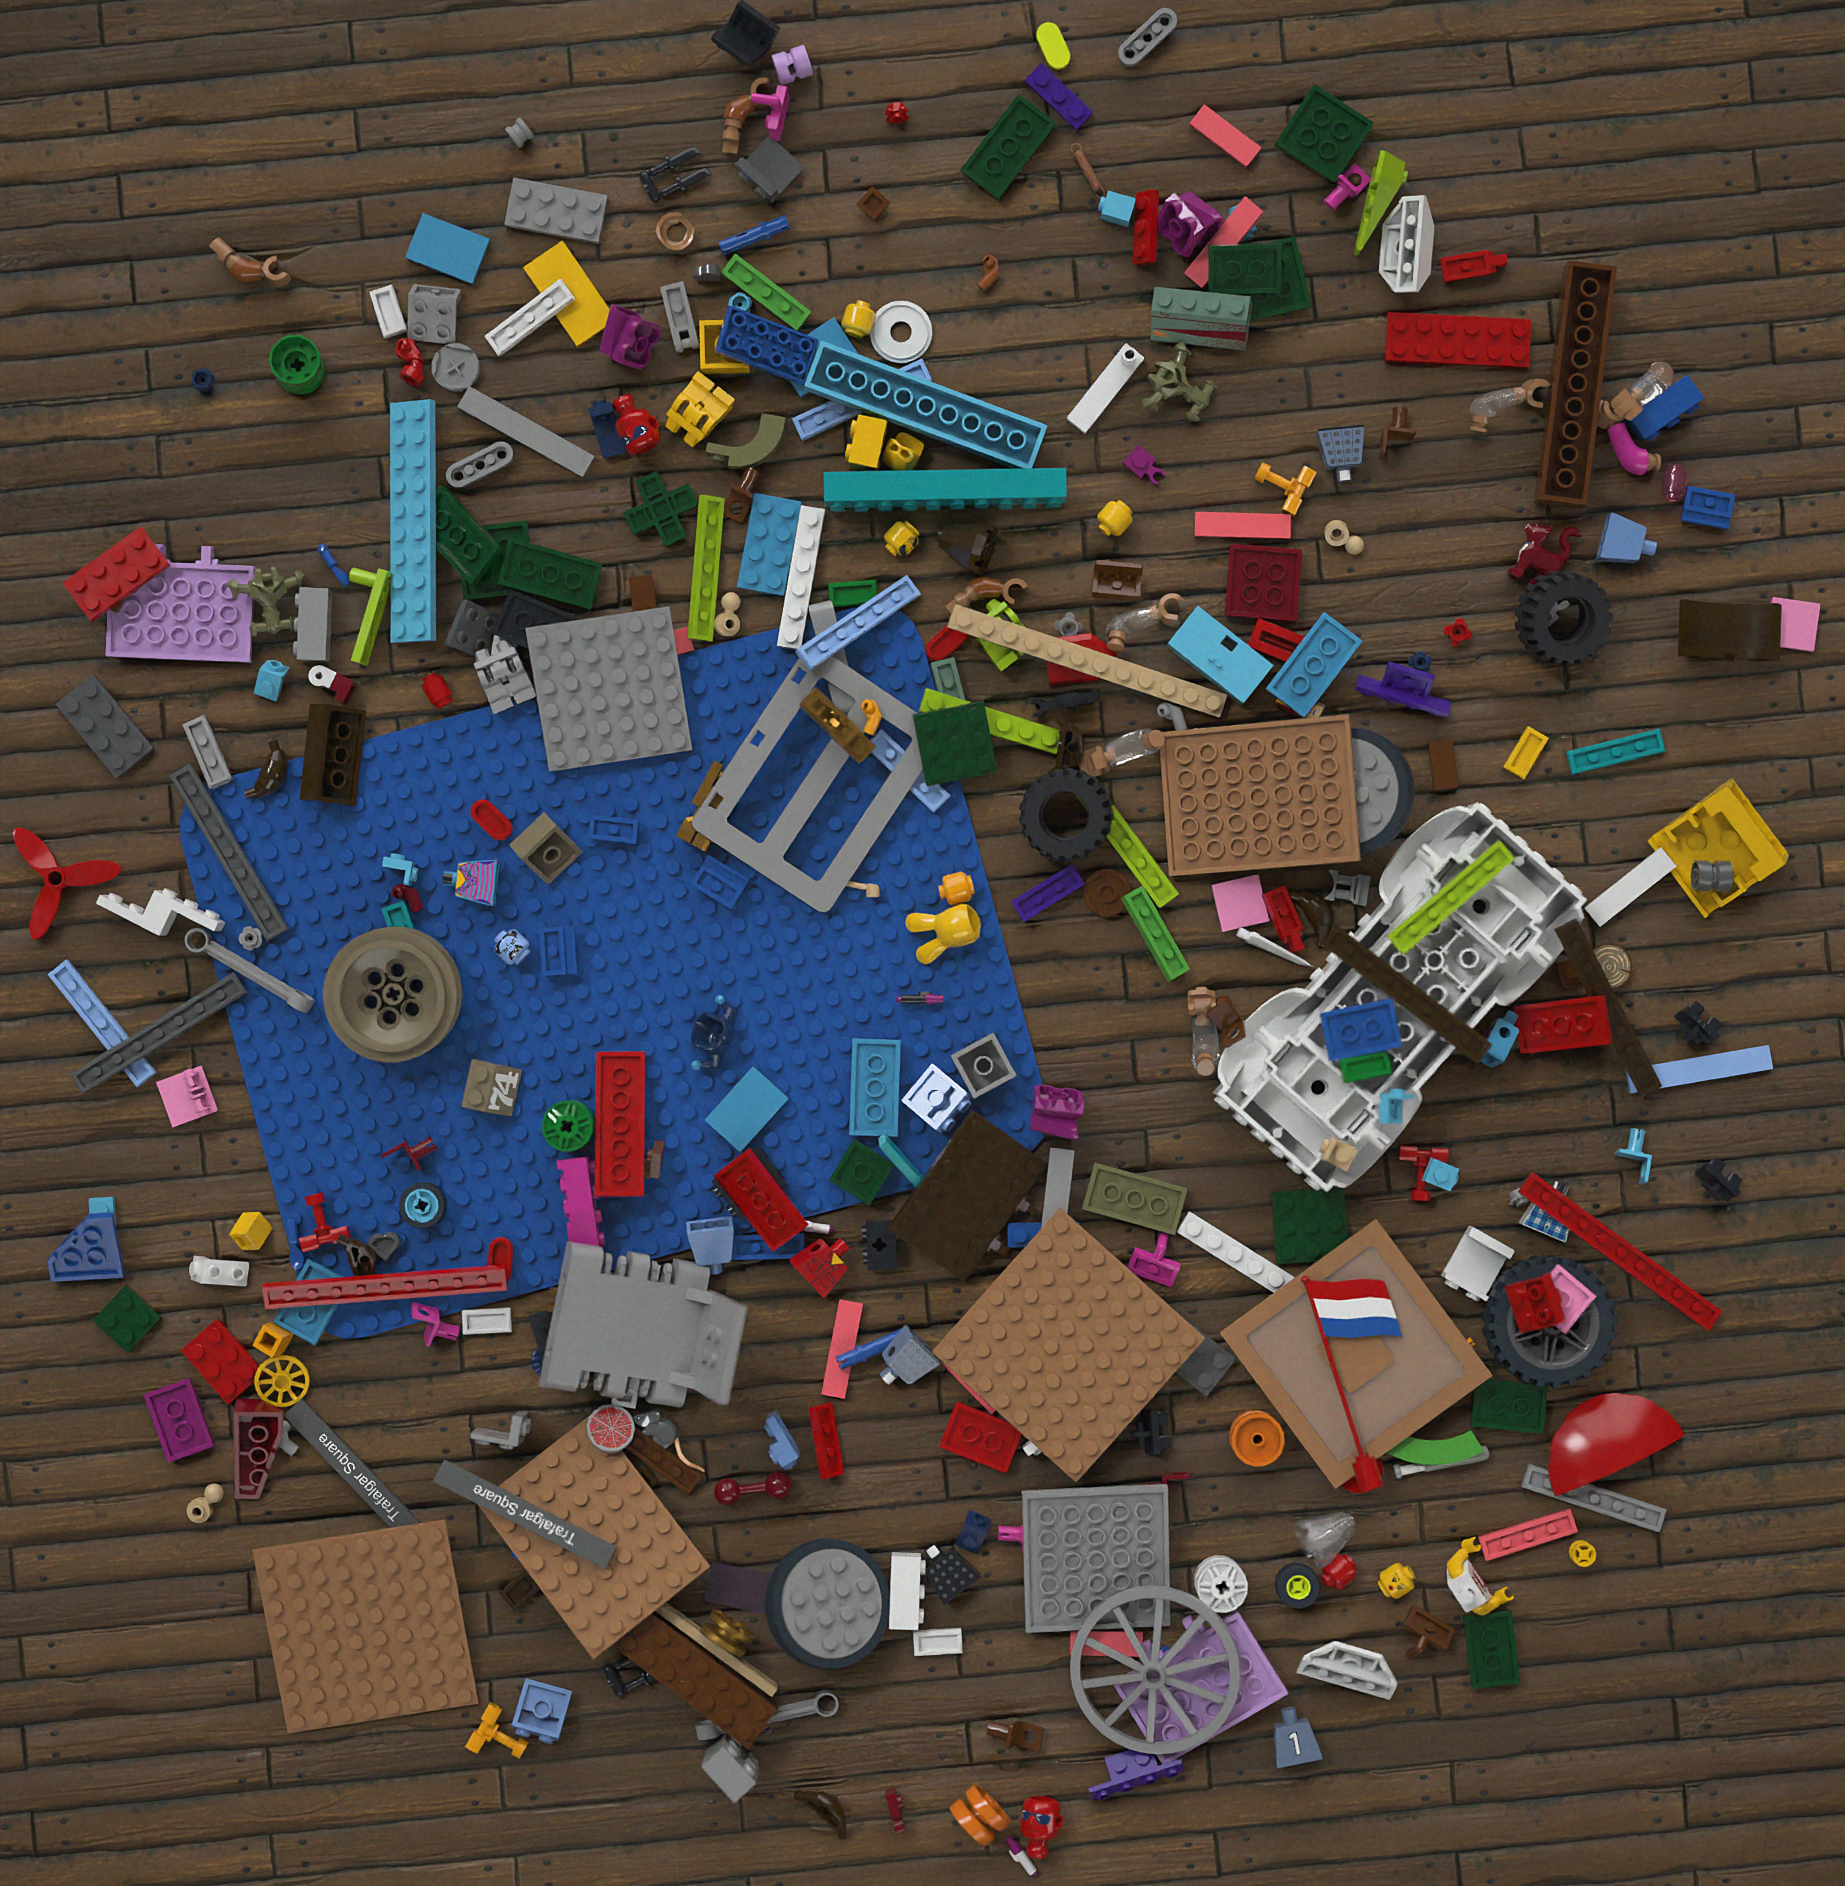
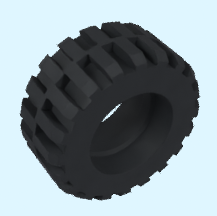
M1563 570L1560 572H1548L1547 577L1540 575L1535 578L1536 584L1534 585L1529 583L1525 588L1527 591L1525 596L1520 595L1518 602H1521L1520 608H1515V616L1518 617V621L1514 622L1515 630L1521 631L1518 634V638L1521 643L1525 644L1524 648L1537 658L1564 666H1573L1574 662L1578 664L1583 663L1587 660L1586 656L1593 657L1597 654L1596 648L1598 646L1603 647L1606 643L1604 640L1605 635L1610 634L1609 621H1613V613L1608 611L1612 607L1609 599L1604 598L1607 595L1605 590L1598 587V583L1593 579ZM1572 596L1579 607L1578 623L1568 636L1555 640L1551 637L1547 623L1550 610L1560 599Z
M1074 768L1057 769L1042 775L1026 790L1023 795L1024 799L1020 803L1019 810H1021V816L1019 817V824H1022L1024 838L1027 837L1030 842L1029 845L1033 849H1037L1040 855L1048 856L1055 861L1065 860L1069 862L1088 856L1102 845L1111 830V822L1113 820L1112 801L1107 795L1108 791L1106 788L1102 787L1098 782L1099 780L1094 776L1091 777L1087 772L1074 770ZM1058 793H1074L1082 798L1087 805L1089 812L1087 825L1076 836L1060 837L1050 831L1045 823V806L1049 799Z

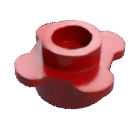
M900 102L889 104L885 110V115H887L885 118L886 122L900 124L907 121L909 115L907 114L908 108L905 107V104Z
M1462 618L1456 619L1454 624L1445 626L1443 630L1444 634L1449 636L1451 645L1454 647H1458L1463 640H1469L1472 637V631L1468 630ZM1456 630L1460 631L1459 635L1456 634Z

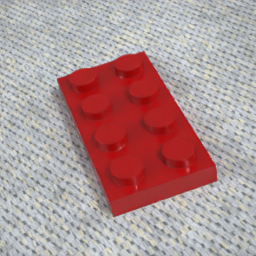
M140 526L62 583L88 619L94 622L171 565Z
M1605 995L1513 1006L1514 1013L1518 1015L1515 1023L1519 1029L1517 1035L1520 1054L1612 1043Z
M750 1148L714 1175L772 1252L809 1225Z

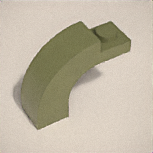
M762 413L758 433L750 443L741 447L707 443L706 454L711 456V460L716 462H725V459H728V468L730 470H745L746 467H756L768 460L778 449L784 436L786 417Z

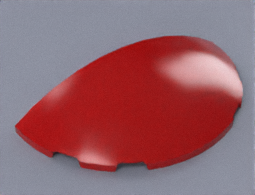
M1607 1393L1580 1403L1565 1416V1421L1559 1430L1555 1431L1549 1447L1551 1454L1548 1476L1554 1496L1601 1479L1663 1449L1685 1436L1681 1427L1666 1410H1663L1653 1401L1638 1395Z

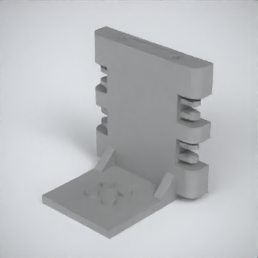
M567 1241L539 1386L575 1392L578 1383L579 1388L587 1386L590 1371L595 1372L593 1388L594 1390H600L599 1394L605 1397L621 1399L624 1393L631 1395L634 1391L636 1378H640L639 1396H646L645 1401L648 1403L682 1407L687 1388H691L717 1403L728 1404L747 1307L707 1288L710 1276L709 1266H699L694 1261L673 1258L672 1265L666 1263L662 1269L661 1279L656 1280L657 1261L650 1262L649 1255L645 1253L627 1251V1256H620L618 1258L615 1273H610L612 1256L607 1253L604 1255L603 1248Z

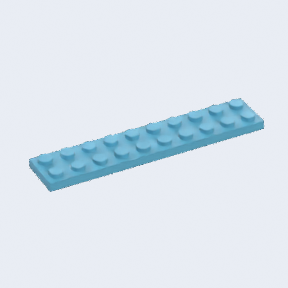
M431 399L390 403L391 643L436 641L435 400Z

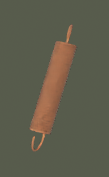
M1082 148L1076 151L1073 155L1094 192L1103 190Z

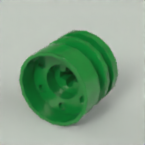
M289 335L281 338L274 344L270 352L269 364L279 384L286 391L293 394H307L313 392L322 384L326 366L317 346L310 339L301 335ZM302 364L301 371L297 372L298 365Z
M565 1100L554 1104L545 1113L542 1120V1132L545 1140L553 1148L560 1151H574L586 1146L593 1139L596 1132V1118L593 1111L585 1103L577 1100ZM564 1120L573 1122L572 1132L563 1130L562 1127L565 1126Z

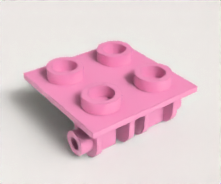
M202 1066L188 1069L180 1074L156 1082L172 1127L218 1111Z

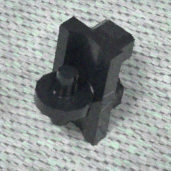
M1698 1001L1679 1010L1674 1017L1682 1024L1679 1028L1685 1032L1681 1038L1684 1042L1692 1039L1696 1044L1701 1042L1706 1046L1710 1042L1716 1041L1720 1036L1717 1032L1721 1027V1023L1714 1017L1708 1018L1705 1022L1700 1017L1704 1007Z
M1717 1157L1710 1160L1707 1164L1698 1167L1694 1173L1703 1180L1700 1185L1706 1189L1703 1193L1704 1198L1709 1199L1714 1196L1718 1201L1723 1198L1727 1202L1733 1197H1738L1741 1193L1738 1188L1742 1179L1735 1173H1730L1727 1177L1723 1176L1720 1172L1725 1165Z
M1143 1409L1141 1410L1142 1421L1136 1422L1137 1430L1130 1432L1131 1437H1138V1445L1144 1446L1145 1453L1160 1455L1162 1450L1171 1447L1169 1435H1159V1427L1167 1426L1169 1423L1168 1414L1157 1412L1156 1410Z

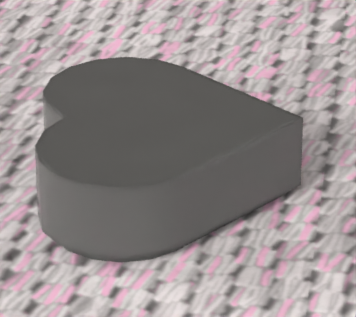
M713 264L697 266L693 268V278L702 281L721 282V270L717 265Z
M387 1232L384 1235L376 1233L369 1238L368 1245L375 1254L387 1262L399 1247L401 1239L395 1232Z

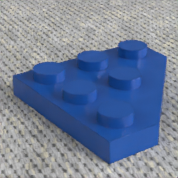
M113 1212L89 1213L54 1250L47 1261L51 1282L124 1278L125 1268Z

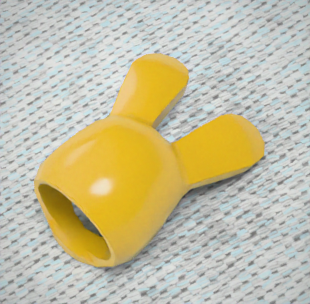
M969 904L951 907L937 915L911 913L905 921L907 929L911 932L935 930L937 933V938L920 946L916 951L918 961L923 964L933 962L947 948L965 946L974 943L980 937V918Z

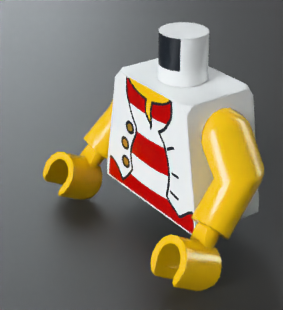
M1476 1537L1463 1540L1461 1544L1462 1549L1460 1548L1448 1561L1447 1583L1466 1613L1472 1610L1475 1614L1484 1616L1497 1608L1499 1604L1503 1605L1511 1601L1514 1596L1506 1597L1505 1590L1508 1587L1496 1591L1494 1596H1492V1593L1468 1558L1469 1553L1477 1552L1481 1549L1480 1544L1473 1545Z

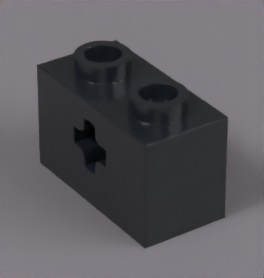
M893 1219L866 1220V1226H862V1240H867V1250H863V1264H868V1270L897 1269L896 1234L887 1228ZM877 1238H881L882 1242L886 1243V1246L882 1247V1251H877V1247L872 1245V1243H876Z

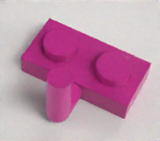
M778 85L776 94H772V96L752 93L751 103L770 105L772 108L771 115H767L765 121V129L768 130L771 140L780 141L790 101L787 86Z
M1161 1232L1154 1254L1135 1247L1127 1268L1135 1275L1172 1287L1181 1263L1163 1257L1167 1247L1168 1234Z

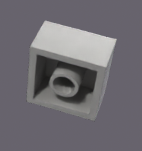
M994 1033L950 1055L973 1098L1017 1076Z

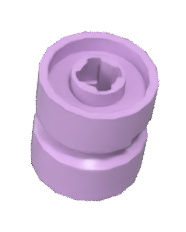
M804 45L791 48L788 54L783 51L771 55L781 86L794 82L795 77L803 79L813 75Z

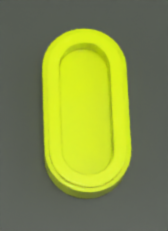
M1050 22L1043 23L1039 26L1036 33L1039 47L1048 66L1054 70H1062L1067 67L1070 61L1068 47L1059 28L1055 24Z

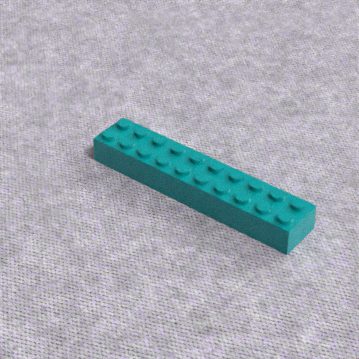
M1066 468L824 472L825 508H830L831 512H843L844 508H854V511L865 512L868 511V507H878V511H892V507H902L903 511H914L916 507H926V510H940V506H950L951 510H963L964 506H974V509L984 510L988 509V505H998V509H1012V505H1022L1024 509L1036 508V505L1046 504V508H1060V504H1065L1067 497Z

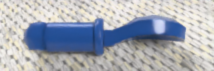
M320 544L317 550L328 565L327 568L334 572L343 587L350 586L348 574L337 567L338 561L335 560L328 546Z
M289 1219L286 1223L289 1237L288 1245H291L290 1263L295 1270H300L304 1267L306 1258L304 1252L298 1247L300 1241L297 1222L294 1219Z

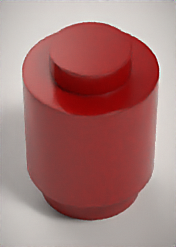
M434 672L422 679L424 683L421 685V688L430 704L434 705L437 710L454 701L451 697L452 692L442 674L436 675Z

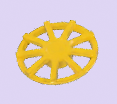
M278 1355L265 1360L259 1365L254 1379L255 1389L259 1397L276 1407H287L297 1403L307 1393L310 1383L307 1367L296 1357L288 1355ZM279 1360L289 1361L284 1371L281 1370ZM275 1361L277 1372H273L266 1366ZM293 1363L301 1368V1370L289 1374ZM264 1371L272 1376V1379L259 1380V1376ZM304 1374L305 1383L293 1381V1378ZM272 1384V1387L262 1394L259 1385ZM297 1386L303 1388V1391L297 1397L290 1387ZM274 1390L279 1392L277 1403L267 1399ZM287 1391L293 1401L282 1403L283 1392Z

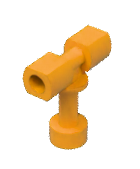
M1262 462L1254 479L1261 483L1267 480L1285 489L1284 495L1288 497L1281 510L1295 516L1302 502L1300 498L1305 489L1310 487L1317 472L1303 466L1298 478L1292 477L1291 481L1269 471L1271 466Z
M490 1702L481 1717L483 1721L478 1730H474L465 1747L478 1754L485 1740L490 1742L493 1738L512 1749L511 1755L519 1759L528 1741L521 1737L517 1741L497 1730L499 1725L495 1722L503 1709Z

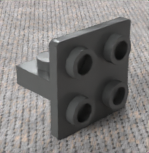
M462 600L444 645L476 657L475 652L487 649L493 635L491 632L499 615L469 600Z

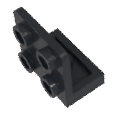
M741 0L737 3L729 22L712 35L711 41L718 48L736 58L739 63L750 66L770 50L781 27Z

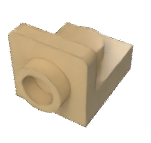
M1330 1136L1329 1140L1324 1139L1319 1152L1322 1153L1320 1156L1322 1160L1348 1171L1358 1149Z

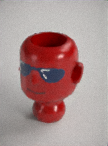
M625 394L615 399L612 403L614 411L620 415V418L615 423V429L627 452L631 455H638L650 450L660 442L659 423L646 409H636L634 398L630 394Z
M1031 1796L1023 1802L1020 1828L1022 1835L1030 1839L1026 1847V1853L1031 1858L1045 1859L1048 1856L1049 1848L1047 1841L1053 1840L1063 1825V1816L1060 1815V1804L1053 1798Z

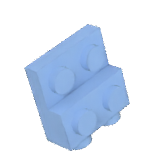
M931 1064L901 1101L942 1134L944 1130L948 1132L952 1129L956 1122L954 1118L959 1112L964 1113L970 1107L971 1102L969 1100L972 1096L934 1064Z

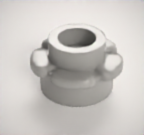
M246 927L242 930V934L239 935V942L243 944V948L246 950L259 948L263 941L262 933L258 928Z

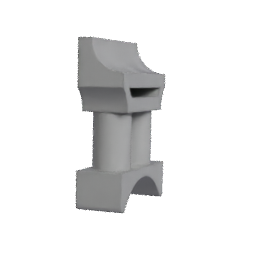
M1329 870L1334 880V887L1332 892L1324 898L1325 900L1334 901V898L1351 901L1354 905L1366 906L1371 876L1361 874L1345 876L1339 875V871ZM1336 885L1351 886L1350 891L1336 889Z

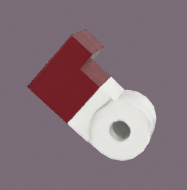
M321 665L314 666L308 675L313 685L319 688H329L337 692L334 699L346 705L358 684Z

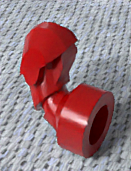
M402 338L396 344L395 354L410 365H405L402 368L399 377L408 385L419 388L425 379L422 355L417 349V344L414 340Z

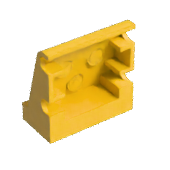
M1733 778L1720 785L1715 791L1648 839L1654 851L1661 847L1676 865L1670 872L1704 918L1708 917L1716 908L1724 906L1745 892L1755 882H1760L1785 865L1789 857L1788 852ZM1694 860H1708L1711 864L1714 861H1730L1733 868L1731 890L1729 892H1715L1711 888L1709 891H1693L1690 877Z

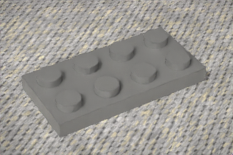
M513 177L504 225L506 227L599 244L608 196Z

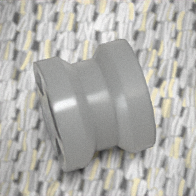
M520 117L516 119L512 127L508 126L505 128L506 133L519 149L523 146L524 141L534 138L533 133Z

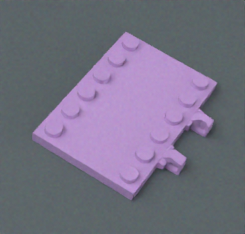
M155 544L166 559V545ZM202 546L201 561L196 560V564L171 563L170 559H166L171 566L129 595L118 613L111 609L107 611V657L252 663L253 635L249 626L254 616V600L251 597L248 598V594L237 593V597L233 598L231 590L226 584L233 578L238 584H248V581L253 577L256 567L219 565V560L214 559V547Z
M1238 1609L1222 1618L1236 1643L1240 1659V1685L1232 1711L1222 1726L1200 1744L1184 1751L1156 1754L1162 1764L1175 1760L1288 1694V1690ZM1191 1615L1182 1619L1186 1630L1194 1622ZM1201 1624L1168 1663L1167 1667L1226 1652V1649L1215 1629L1211 1625L1205 1628ZM1148 1639L1141 1644L1149 1659H1151L1152 1642ZM1161 1649L1159 1659L1161 1660L1169 1650L1163 1652ZM1229 1660L1169 1676L1227 1696L1230 1683ZM1134 1669L1127 1674L1137 1673L1138 1671ZM1156 1670L1148 1671V1674L1153 1678L1160 1676ZM1142 1681L1113 1685L1124 1701ZM1166 1684L1197 1730H1200L1209 1723L1223 1705ZM1146 1688L1128 1707L1145 1737L1147 1735L1149 1688ZM1157 1689L1154 1741H1171L1190 1735L1163 1694Z

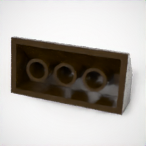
M310 703L300 800L356 806L366 710L331 704Z

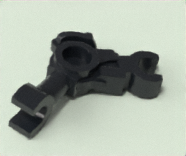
M1098 691L1085 694H1078L1077 692L1056 696L1055 699L1050 701L1034 699L1030 703L1031 705L1039 704L1040 711L1034 713L1033 717H1044L1049 710H1065L1077 705L1091 704L1100 700Z

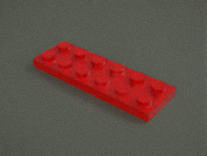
M1388 312L1386 316L1384 362L1528 369L1530 362L1531 319Z
M645 1051L596 1052L595 1197H644Z

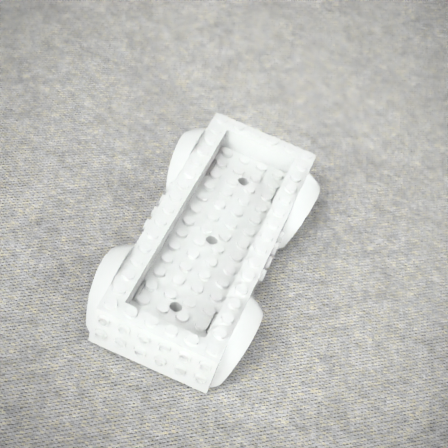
M1478 802L1467 807L1457 806L1435 815L1411 834L1393 855L1381 876L1379 891L1383 900L1382 903L1371 915L1366 913L1357 923L1360 927L1355 933L1351 931L1348 933L1471 1028L1480 1021L1495 1003L1504 1006L1513 1003L1546 972L1564 950L1554 929L1575 918L1581 924L1584 918L1581 906L1587 900L1581 895L1582 892L1575 885H1570L1563 879L1564 876L1557 869L1545 863L1546 860L1539 853L1527 847L1528 844L1521 837L1509 831L1510 828L1503 821L1491 815L1492 812L1485 805ZM1500 840L1515 860L1402 955L1386 936L1488 848ZM1477 899L1483 900L1486 905L1485 911L1480 914L1474 912L1472 908L1473 902ZM1332 952L1325 959L1328 962L1322 970L1318 967L1309 977L1312 981L1305 989L1293 988L1275 995L1244 1021L1246 1037L1229 1048L1224 1049L1218 1065V1077L1221 1083L1212 1092L1217 1096L1214 1101L1223 1109L1227 1110L1230 1108L1235 1112L1232 1115L1233 1118L1241 1125L1246 1126L1248 1124L1253 1128L1250 1131L1252 1135L1259 1141L1264 1142L1266 1140L1271 1144L1268 1147L1270 1151L1281 1159L1284 1156L1289 1160L1286 1163L1289 1168L1299 1175L1303 1173L1307 1176L1304 1180L1314 1190L1322 1189L1326 1192L1333 1185L1341 1188L1349 1186L1360 1178L1386 1152L1419 1108L1422 1101L1419 1088L1455 1049L1448 1041L1393 1000L1402 1047L1387 1049L1392 1074L1343 1084L1338 1060H1328L1319 1013L1391 998ZM1237 1030V1031L1235 1032V1034L1233 1035L1232 1038H1234L1235 1036H1237V1034L1239 1033V1030ZM1317 1080L1322 1081L1325 1085L1324 1092L1319 1095L1314 1094L1311 1090L1312 1083ZM1390 1089H1405V1094H1414V1099H1403L1402 1123H1380V1094H1390ZM1330 1136H1333L1358 1149L1348 1171L1320 1158L1322 1153L1319 1152V1149L1324 1139L1329 1140Z

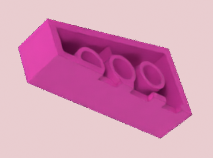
M591 1156L558 1160V1170L563 1169L560 1187L563 1194H566L563 1206L565 1216L569 1218V1223H567L569 1241L595 1245L601 1248L605 1247L604 1232L600 1233L599 1223L603 1222L601 1208L597 1209L596 1199L600 1197H595L593 1180L595 1160L591 1161Z

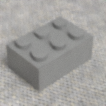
M725 1733L706 1750L701 1767L735 1803L756 1784L760 1766L758 1765L759 1760L752 1752L747 1753L741 1747L742 1744Z

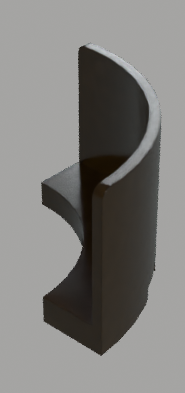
M1681 599L1679 607L1678 657L1690 659L1715 658V661H1734V657L1736 659H1748L1750 662L1780 661L1781 604H1729Z

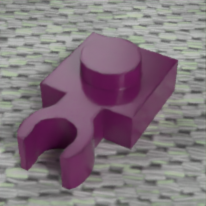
M1139 444L1122 463L1139 479L1146 474L1149 477V481L1155 486L1158 485V482L1154 480V474L1159 473L1163 478L1165 477V472L1162 469L1152 466L1156 459Z

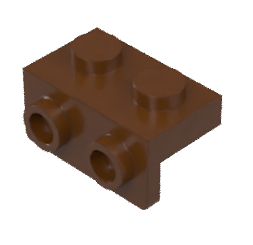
M1096 560L1093 571L1092 597L1139 602L1143 565L1134 562L1123 563L1111 560Z

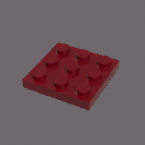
M1230 544L1224 616L1296 622L1302 549Z

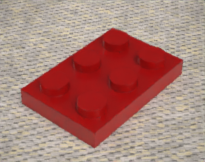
M219 1318L214 1320L180 1350L227 1405L254 1383L259 1363ZM264 1371L261 1372L259 1378L265 1373Z
M956 1401L939 1447L1007 1473L1022 1433L1007 1420Z

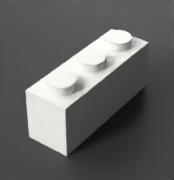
M892 1552L889 1629L918 1630V1623H923L924 1609L919 1608V1599H924L925 1584H920V1575H925V1560H921V1553Z

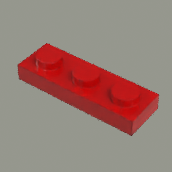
M1150 189L1136 193L1134 265L1142 266L1156 263L1158 190Z
M832 1402L808 1407L820 1479H828L844 1474Z

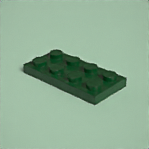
M1018 94L960 169V172L995 199L999 200L1054 129L1057 122Z
M439 485L436 489V549L470 585L476 586L503 551V548L445 486Z
M509 537L496 585L590 611L602 563Z

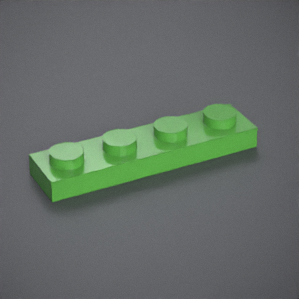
M736 253L721 271V275L795 331H799L812 314L810 310Z
M1143 885L1121 897L1123 904L1167 982L1190 969Z

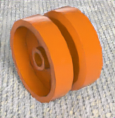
M1247 1410L1239 1414L1232 1422L1229 1430V1443L1236 1456L1245 1464L1254 1467L1266 1466L1274 1462L1282 1453L1285 1444L1284 1432L1280 1424L1269 1413L1261 1410ZM1260 1435L1261 1439H1257L1256 1443H1254L1253 1437Z
M974 1783L965 1791L968 1802L958 1798L950 1806V1810L971 1837L982 1846L987 1847L995 1839L993 1829L1002 1832L1011 1824V1821L996 1800L981 1786Z

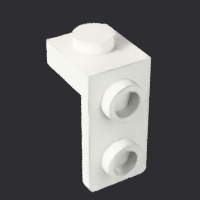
M194 1256L193 1262L190 1263L189 1274L191 1280L198 1283L233 1286L247 1285L248 1262L214 1260L204 1256Z

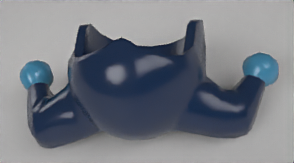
M718 995L715 998V1003L721 1005L723 1013L718 1016L703 1012L699 1015L693 1026L690 1039L691 1045L706 1052L708 1059L704 1062L695 1060L691 1063V1068L695 1071L719 1068L722 1063L723 1051L732 1042V1025L736 1017V1010L725 1001L722 995Z

